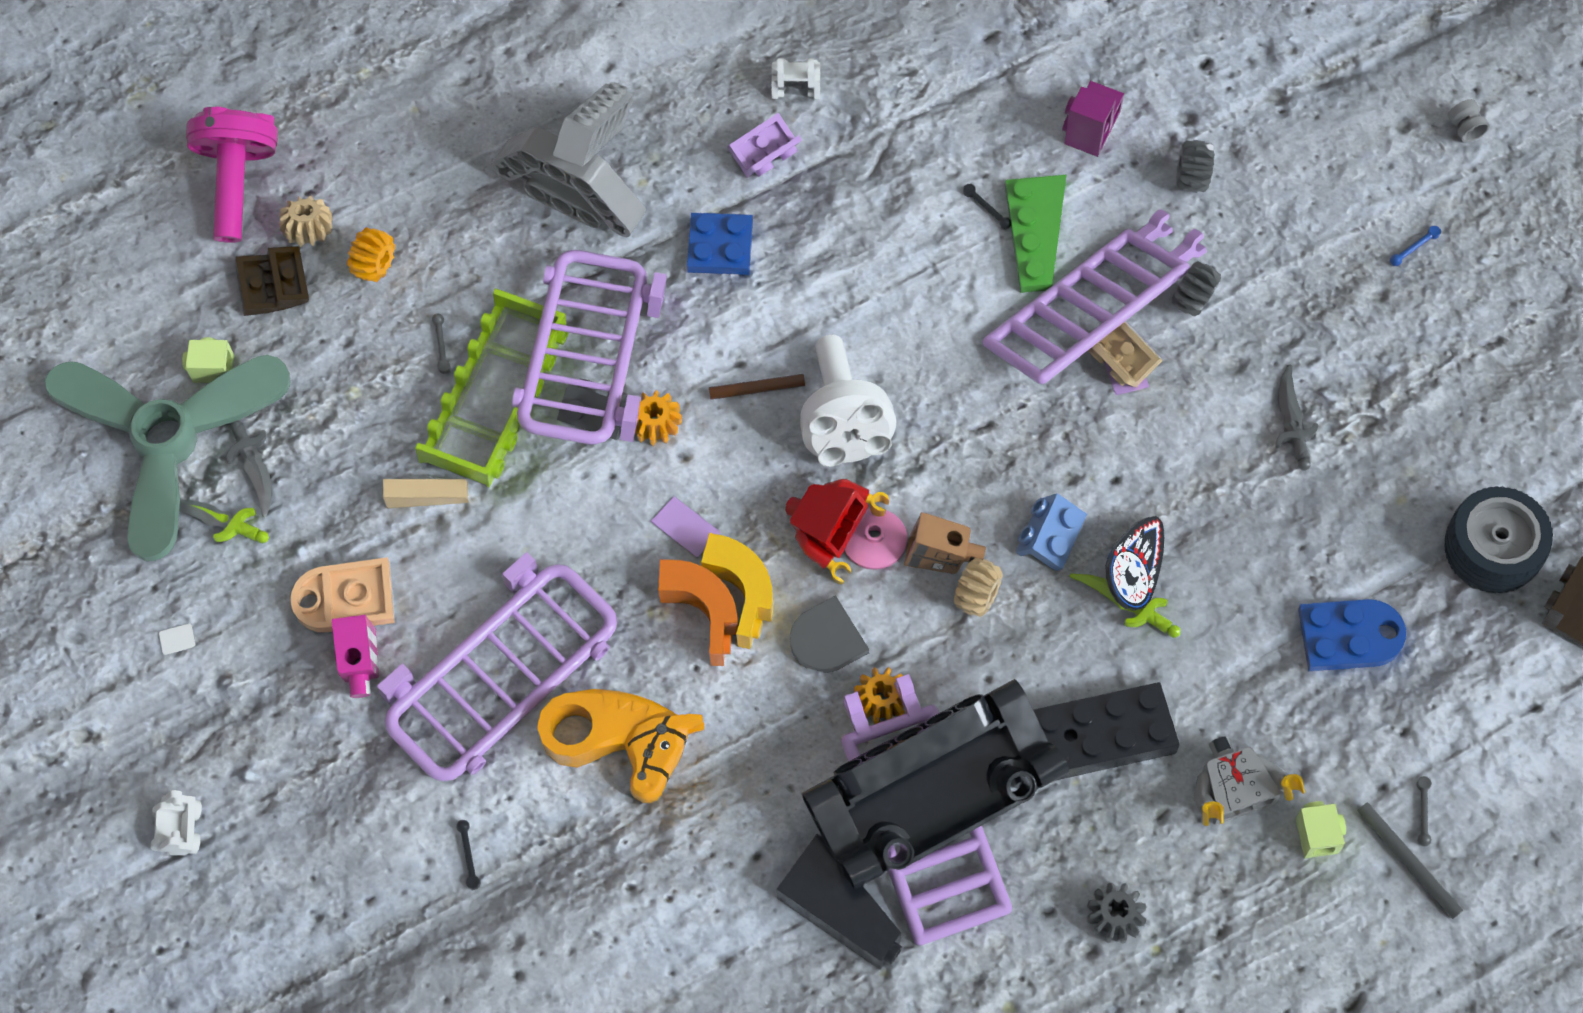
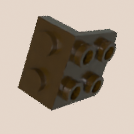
M1582 556L1576 566L1568 564L1559 579L1564 585L1560 592L1553 590L1544 607L1549 611L1542 622L1543 625L1583 646Z

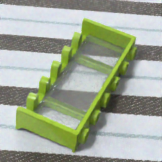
M496 288L493 292L495 306L491 314H483L480 322L482 332L478 340L471 339L467 347L469 358L464 367L460 365L456 367L454 372L456 384L451 394L444 392L442 395V412L438 420L431 419L428 423L427 432L429 438L426 444L417 443L415 447L419 463L432 464L485 484L488 488H490L494 478H500L505 466L503 459L507 451L511 452L514 449L518 439L516 432L520 423L517 419L518 408L512 407L515 388L523 389L544 307L538 303ZM556 310L553 323L566 325L565 313ZM551 329L547 348L557 349L559 344L564 345L569 332ZM545 354L541 368L542 373H546V370H552L557 356ZM538 380L534 397H539L543 389L544 380Z

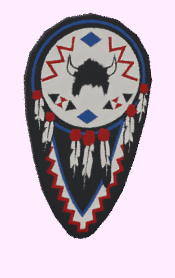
M1157 516L1144 518L1132 525L1116 542L1108 555L1105 570L1109 591L1116 602L1124 609L1136 611L1145 608L1151 601L1162 565L1165 539L1163 522Z

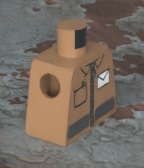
M921 512L909 535L904 566L956 574L963 562L969 563L974 558L983 560L986 546L969 542L971 529L968 526Z

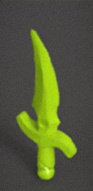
M1071 573L1069 575L1070 578L1097 590L1114 602L1120 609H1124L1116 602L1109 591L1105 578L1089 574ZM1165 598L1152 599L1145 608L1131 611L1137 616L1127 618L1124 622L1126 627L1131 628L1142 626L1148 622L1165 634L1168 632V635L1172 638H1177L1181 634L1179 626L1173 625L1170 620L1154 611L1158 607H1165L1168 600Z

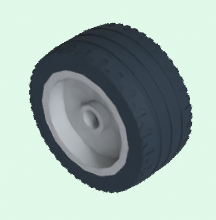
M1503 486L1483 488L1468 496L1458 506L1447 526L1444 540L1446 558L1454 573L1463 582L1468 583L1469 586L1488 593L1512 592L1530 582L1546 562L1553 542L1551 521H1549V516H1547L1543 507L1534 498L1522 491Z

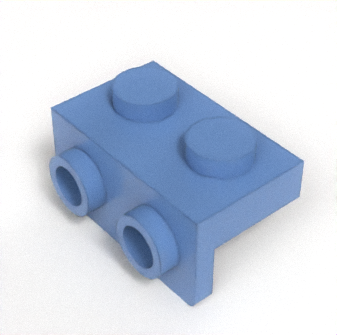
M1056 493L1040 498L1035 502L1031 509L1032 517L1019 535L1018 541L1020 543L1016 553L1020 556L1031 554L1053 570L1058 571L1063 569L1087 514Z

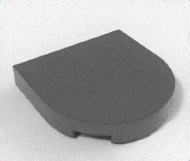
M836 595L802 613L791 628L790 647L792 654L797 662L805 668L830 673L869 654L868 646Z

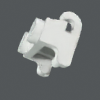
M778 58L775 62H772V99L784 97V90H778V88H784V81H808V88H814V90H808V97L820 99V62L814 60V58H808L805 62H788L784 58Z
M171 790L161 798V802L152 808V816L155 817L154 839L151 841V850L167 852V855L185 856L188 853L196 854L200 846V835L194 833V821H197L200 817L201 801L195 800V797L182 795L181 791Z

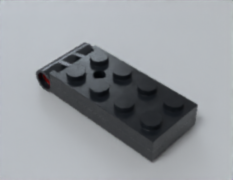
M1160 682L1033 709L1048 743L1055 745L1060 750L1069 767V773L1057 780L1173 755L1177 753L1180 746ZM1070 735L1074 737L1075 741H1067L1065 736ZM1020 776L1013 779L1017 789L1021 785Z

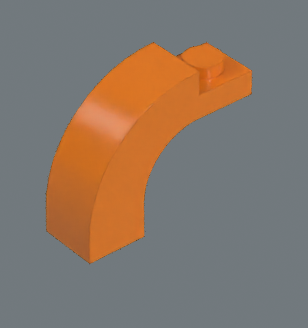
M660 559L658 587L660 602L689 604L700 609L710 621L709 656L711 666H724L725 654L731 655V635H736L738 629L737 610L730 591L719 577L698 564L683 560Z

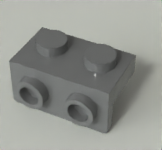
M567 384L562 403L605 410L609 391L605 392ZM622 393L619 407L625 408L627 393ZM560 409L557 420L588 431H598L602 427L604 417ZM615 426L610 437L611 439H620V426Z

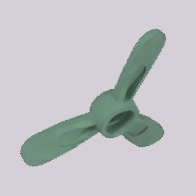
M270 355L257 356L222 374L181 404L168 399L153 400L144 404L114 380L82 363L73 361L55 366L45 379L47 393L54 402L90 420L130 434V441L139 456L143 458L132 498L127 540L132 552L144 561H156L165 557L173 549L177 540L180 507L177 465L185 461L194 451L197 443V433L240 420L281 399L288 392L291 384L290 373L285 363L278 357ZM165 421L178 422L180 427L173 438L158 444L147 441V435L155 425Z

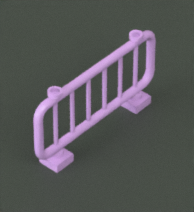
M582 250L566 251L558 256L554 267L546 265L543 284L549 285L524 386L523 389L515 388L512 407L518 408L517 419L522 428L535 435L584 444H599L611 437L615 426H620V440L633 442L641 397L628 395L625 408L619 406L642 302L648 303L647 316L660 317L667 274L655 272L652 285L647 284L645 269L636 261ZM577 262L630 272L635 277L634 285L632 288L565 275L566 267L570 263ZM565 281L630 293L631 298L628 311L559 299L562 283ZM560 305L625 317L622 336L553 323L556 307ZM551 329L620 342L617 360L547 348ZM545 354L615 366L611 385L542 373L541 368ZM544 379L609 391L606 409L599 410L534 398L538 380ZM532 404L604 417L602 427L598 431H586L537 422L530 416Z
M526 552L502 573L505 586L515 595L415 684L411 671L402 663L377 685L381 697L389 705L395 702L386 714V731L423 771L433 779L439 781L454 780L466 770L471 775L476 774L486 763V760L482 757L484 753L590 656L597 661L608 652L610 646L606 641L616 630V613L595 590L568 566L560 564L551 565L538 573L536 560ZM557 577L564 579L603 617L604 624L602 628L592 637L541 589L550 580ZM536 593L586 641L567 660L517 612ZM511 615L561 663L543 682L492 633ZM486 638L537 686L518 705L467 656ZM461 660L512 709L493 728L443 679ZM436 683L487 732L468 751L417 701ZM410 706H413L462 755L451 766L446 768L438 766L401 729L398 722L399 717Z

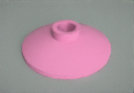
M869 508L862 517L844 552L853 563L862 568L872 570L887 568L896 563L905 552L907 546L906 528L902 521L890 511L886 510L884 516L878 517L873 515ZM879 531L881 534L874 538L869 535V532Z

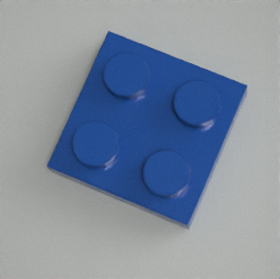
M691 213L687 272L750 275L753 215Z

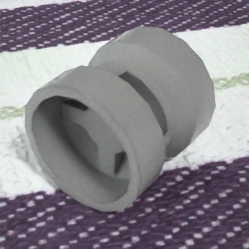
M1473 99L1458 103L1447 115L1452 125L1458 127V135L1462 142L1465 143L1480 138L1490 128L1487 119L1484 116H1480V108Z

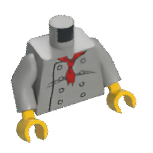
M1223 736L1209 743L1215 759L1207 761L1202 773L1197 776L1194 802L1202 814V824L1209 826L1210 818H1213L1215 825L1223 824L1225 821L1275 805L1281 795L1280 790L1283 791L1285 799L1291 801L1293 800L1292 790H1299L1304 794L1305 789L1301 776L1287 774L1264 756L1256 754L1251 747L1234 752L1228 737Z

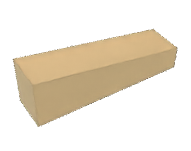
M383 479V499L387 508L469 503L467 479Z

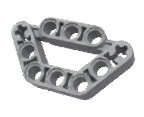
M539 127L531 128L508 139L491 163V168L501 178L508 181L519 178L526 183L523 187L525 192L536 201L592 228H598L604 221L616 234L622 237H629L646 213V208L603 158L596 154L581 167L552 156L558 136Z

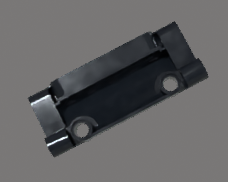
M1013 679L985 695L978 694L968 697L848 761L833 772L834 776L802 792L801 795L831 854L852 888L856 890L880 877L885 872H889L892 869L900 870L906 868L910 864L1018 805L1029 801L1039 788H1043L1068 774L1069 767L1060 750L1055 745L1048 743L1026 693L1019 682ZM1020 776V787L1016 791L1011 792V782L1014 778ZM899 843L900 851L895 857L888 858L887 854L890 846Z

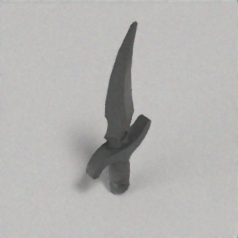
M1289 364L1281 377L1279 386V407L1284 416L1283 425L1286 427L1287 432L1282 433L1277 438L1275 446L1280 448L1283 443H1292L1298 467L1306 471L1311 467L1306 441L1316 434L1318 424L1314 423L1310 429L1303 430L1302 428L1304 415L1297 401L1292 377V365Z

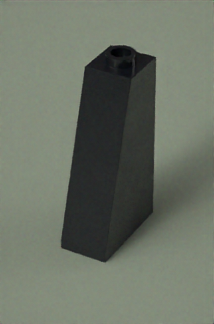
M816 834L777 887V899L881 970L886 962L892 964L903 948L899 944L901 942V932L863 886L856 890L852 888L824 839L819 834Z

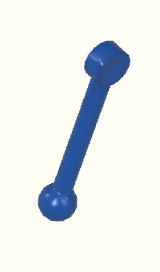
M1431 226L1427 234L1399 255H1392L1390 257L1391 265L1399 266L1402 263V259L1428 240L1439 238L1441 229L1438 226Z

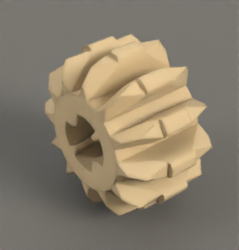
M312 195L307 199H301L298 196L296 202L287 201V206L280 209V230L283 236H286L289 243L297 242L300 247L305 243H310L314 246L315 241L325 242V236L331 234L332 213L329 207L324 204L323 199L314 200Z
M974 558L962 572L955 590L954 604H956V607L970 615L974 614L981 617L986 614L994 603L999 587L1002 584L1003 574L1000 567L986 559Z

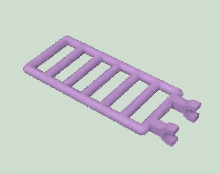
M1159 209L1152 215L1149 223L1137 232L1131 229L1124 230L985 336L982 342L983 346L1038 384H1045L1186 275L1190 268L1187 261L1193 257H1200L1207 252L1206 247L1198 243L1204 238L1203 233L1194 228L1185 236L1183 243L1169 252L1153 243V241L1158 237H1166L1173 231L1172 227L1164 223L1169 219V213ZM1131 243L1172 269L1159 278L1117 253V251L1126 244ZM1107 260L1149 287L1138 296H1135L1094 269ZM1084 278L1124 303L1125 306L1116 313L1111 314L1070 287ZM1061 296L1100 321L1101 324L1088 333L1047 305ZM1037 314L1078 342L1067 351H1064L1023 323ZM1014 332L1053 358L1054 361L1040 370L1000 341Z
M909 674L896 678L894 683L906 714L869 726L858 692L844 696L845 700H843V703L854 728V732L845 734L841 739L848 761L860 756L858 744L919 724L940 713L935 705L920 707ZM982 826L970 832L971 838L940 848L904 869H892L888 872L912 939L916 945L928 944L1011 913L1012 905ZM893 845L888 849V858L897 855ZM977 851L984 871L913 896L911 895L905 878L906 875ZM987 884L990 885L996 904L927 929L923 928L917 909Z

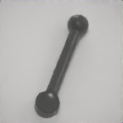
M437 313L432 317V322L436 325L440 362L437 367L440 373L447 374L450 372L451 366L446 360L442 329L444 317Z
M1422 776L1416 784L1417 788L1421 791V834L1417 840L1421 846L1425 847L1430 845L1432 841L1431 836L1428 834V790L1432 782L1430 778Z

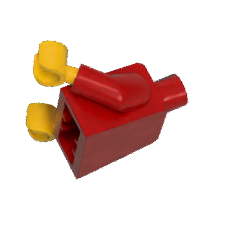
M839 479L824 485L812 484L808 487L802 499L791 497L785 507L787 515L792 516L790 518V525L796 530L795 539L804 554L821 568L825 569L827 567L831 570L832 579L837 584H844V581L837 577L835 572L843 568L851 574V569L847 563H836L833 558H840L868 509V504H870L871 513L878 517L884 516L886 510L876 506L875 503L882 502L889 505V497L884 492H877L872 495L869 493V489L848 479Z

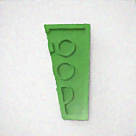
M1067 174L1005 180L1020 293L1046 291L1053 284Z

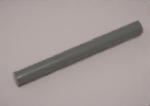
M1368 802L1357 810L1358 813L1452 919L1457 917L1463 911L1458 903Z

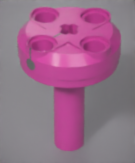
M205 107L202 112L197 113L187 121L186 139L188 149L196 154L217 159L213 239L215 241L225 243L242 241L245 160H261L272 157L275 154L278 129L274 125L275 118L271 115L231 110L223 107Z

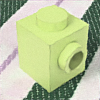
M204 337L200 340H189L188 352L183 353L182 366L184 371L188 372L193 383H210L233 369L234 353L227 340H216L210 337Z
M1323 801L1305 804L1304 808L1300 809L1295 818L1304 859L1339 854L1345 844L1343 835L1346 834V824L1343 815L1338 814L1336 804L1325 805Z

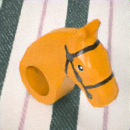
M588 689L564 693L552 698L541 710L537 726L546 754L559 765L577 768L613 752L626 750L633 769L630 779V792L635 799L642 803H652L660 798L672 773L682 758L688 735L705 730L703 716L700 714L677 715L662 705L638 695L604 689ZM570 716L587 718L592 723V729L584 741L573 745H566L554 738L556 727L563 719Z

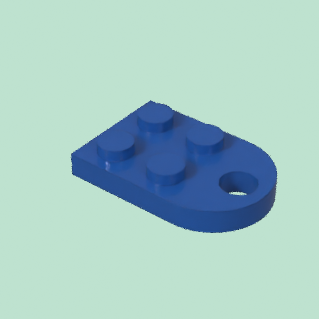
M1366 599L1300 604L1298 608L1308 672L1382 666L1398 656L1406 640V627L1402 617L1393 607L1382 601ZM1382 625L1393 627L1396 631V637L1392 639L1383 637L1379 632V627Z

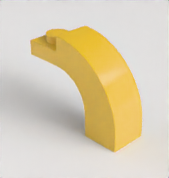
M709 533L701 566L714 573L720 579L734 584L742 592L745 604L736 633L737 646L751 649L753 638L759 639L763 620L772 622L773 593L770 576L761 559L746 545L730 537Z

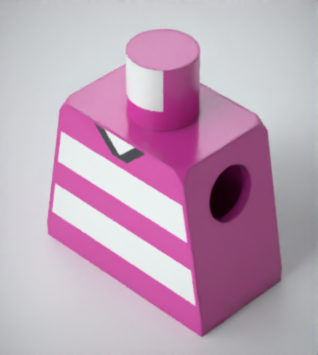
M366 615L332 619L338 675L345 682H349L351 698L368 697L371 695L369 680L379 678L376 628ZM361 659L359 663L354 665L357 660Z

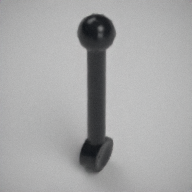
M966 184L964 186L963 193L966 197H973L999 221L1001 228H1010V218L1003 217L976 193V187L973 184Z
M460 820L456 828L461 833L469 875L466 885L471 890H477L481 885V881L475 875L468 837L470 824L467 820Z

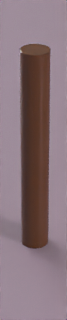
M804 374L709 387L710 400L805 386Z

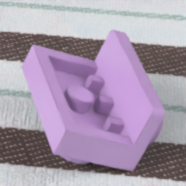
M777 113L729 144L727 148L747 178L754 173L760 177L774 167L771 162L779 156L784 161L798 151L795 146L802 139L799 135L797 137L793 136L780 114Z

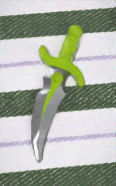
M180 500V512L193 516L208 526L225 528L220 533L213 535L215 542L230 540L237 534L244 535L262 544L269 540V534L266 531H261L259 528L244 522L248 517L256 515L254 508L242 509L233 516L229 511H220L208 503Z

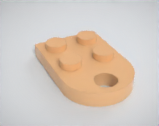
M388 557L321 566L303 574L297 580L291 592V606L298 621L312 631L323 633L333 632L332 619L366 615L374 626L395 623L391 571ZM314 595L317 597V602L314 606L310 608L300 606V602L305 596Z

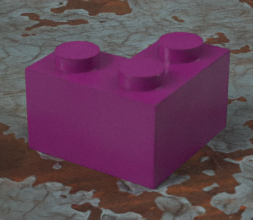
M1091 80L1087 88L1081 86L1077 96H1071L1065 108V114L1068 115L1062 127V131L1066 132L1064 144L1098 157L1121 112L1124 93Z

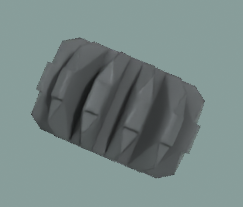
M1199 140L1185 141L1182 144L1176 175V184L1179 189L1197 193L1205 192L1209 188L1215 156L1212 144Z
M1199 261L1193 263L1174 292L1172 304L1185 314L1199 315L1221 281V274L1208 264H1203Z
M1111 882L1107 884L1106 892L1097 888L1094 892L1096 900H1089L1087 908L1092 911L1087 916V922L1098 923L1093 930L1095 935H1099L1103 931L1107 932L1105 937L1107 943H1111L1114 935H1117L1118 940L1122 944L1127 941V933L1136 938L1140 933L1137 926H1144L1147 920L1141 915V913L1146 911V904L1142 902L1135 903L1140 896L1139 891H1134L1128 895L1126 893L1128 889L1126 883L1121 885L1119 891H1116L1114 884ZM1111 909L1113 911L1121 909L1123 911L1122 916L1119 914L1115 917L1111 916Z

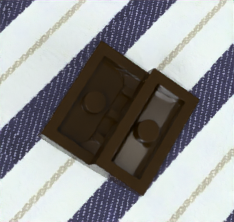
M299 246L268 248L267 255L235 257V268L244 316L285 310L309 301Z

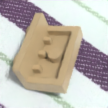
M1126 321L1088 350L1098 362L1102 364L1105 361L1112 368L1109 373L1120 385L1128 384L1135 388L1163 361Z

